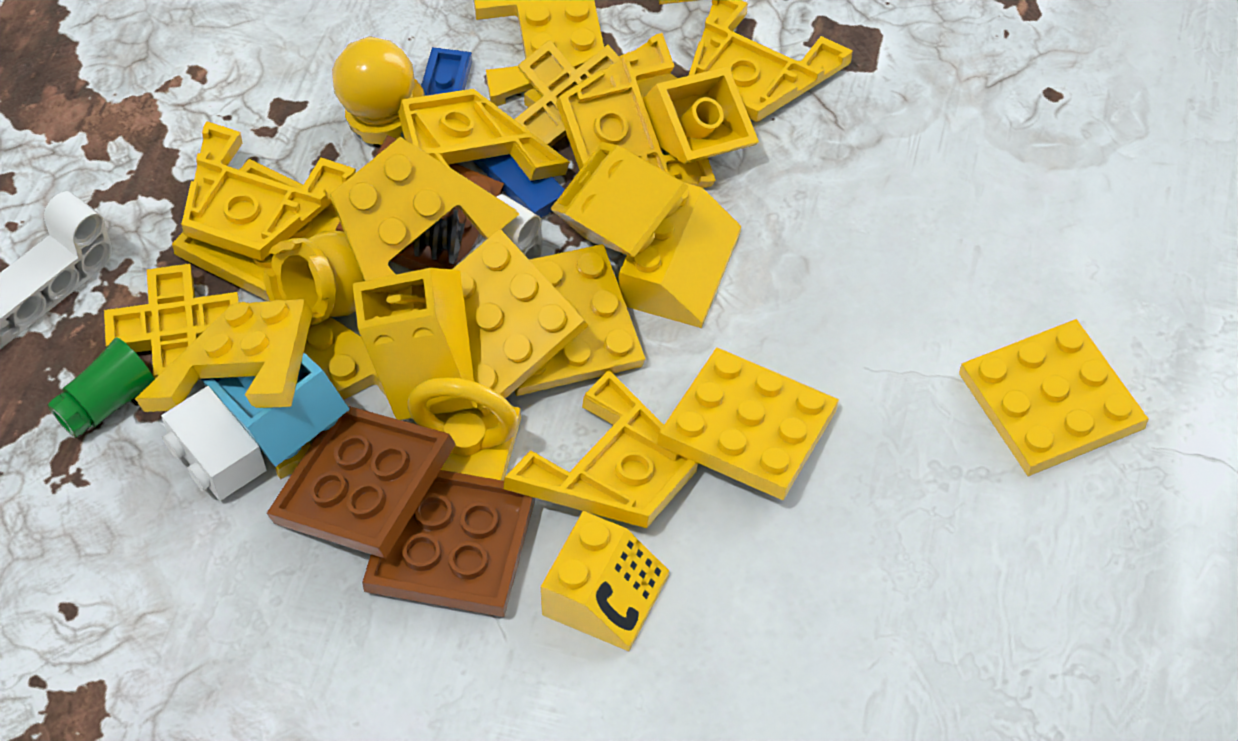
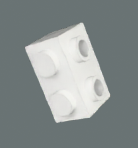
M209 386L161 415L167 434L162 436V439L168 450L177 460L184 457L190 464L187 470L196 485L202 491L209 487L219 501L266 471L258 444Z

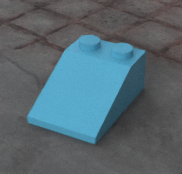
M303 353L291 407L255 408L252 406L245 393L256 376L201 379L205 386H209L258 444L260 451L275 467L284 460L295 456L303 445L321 431L330 429L343 414L350 410L325 372L305 353Z

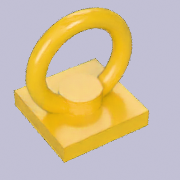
M434 378L417 385L411 391L408 398V410L412 419L417 425L449 433L456 444L441 470L504 481L521 421V408L513 407L503 396L494 390L465 379ZM452 396L476 402L489 409L490 412L485 416L478 408L434 415L428 409L426 403L432 398Z

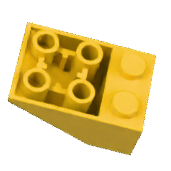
M601 142L550 209L587 241L598 245L604 244V247L635 257L637 253L646 250L655 238L654 231L663 219L676 212L682 203L681 196L689 186L615 144Z
M426 268L353 283L358 330L396 419H412L408 410L409 395L417 385L426 380L448 377L474 382L460 270ZM452 396L432 398L426 403L428 409L434 415L477 408L476 402Z

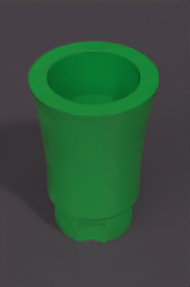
M115 337L105 350L82 373L62 388L63 392L52 399L47 406L60 425L69 434L77 438L86 432L91 425L96 427L113 412L136 398L155 378L140 357L123 340Z

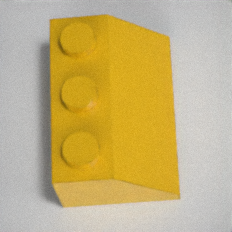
M685 183L689 187L681 196V205L674 214L663 219L654 231L655 238L650 246L643 252L637 253L635 257L626 256L619 272V288L628 308L702 328L741 233V225L702 187Z

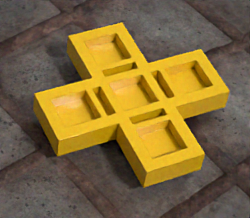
M548 40L518 64L520 72L542 97L514 120L552 147L567 135L556 105L558 97L599 70L603 71L621 58L609 45H606L578 69H575L553 42Z
M191 264L146 269L149 304L104 310L106 347L115 337H118L134 352L152 350L153 376L155 379L232 304L240 302L238 292L195 298Z

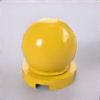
M368 36L349 43L338 56L332 68L334 94L344 106L345 118L353 132L360 135L362 140L369 144L382 145L387 135L396 139L402 137L400 133L403 130L398 114L401 100L425 96V93L418 81L414 79L413 64L401 48L391 40Z
M322 231L309 239L292 238L280 241L271 247L269 253L274 254L271 268L264 270L265 288L270 301L305 299L313 312L310 327L322 323L329 316H348L356 311L353 283L364 280L343 231Z

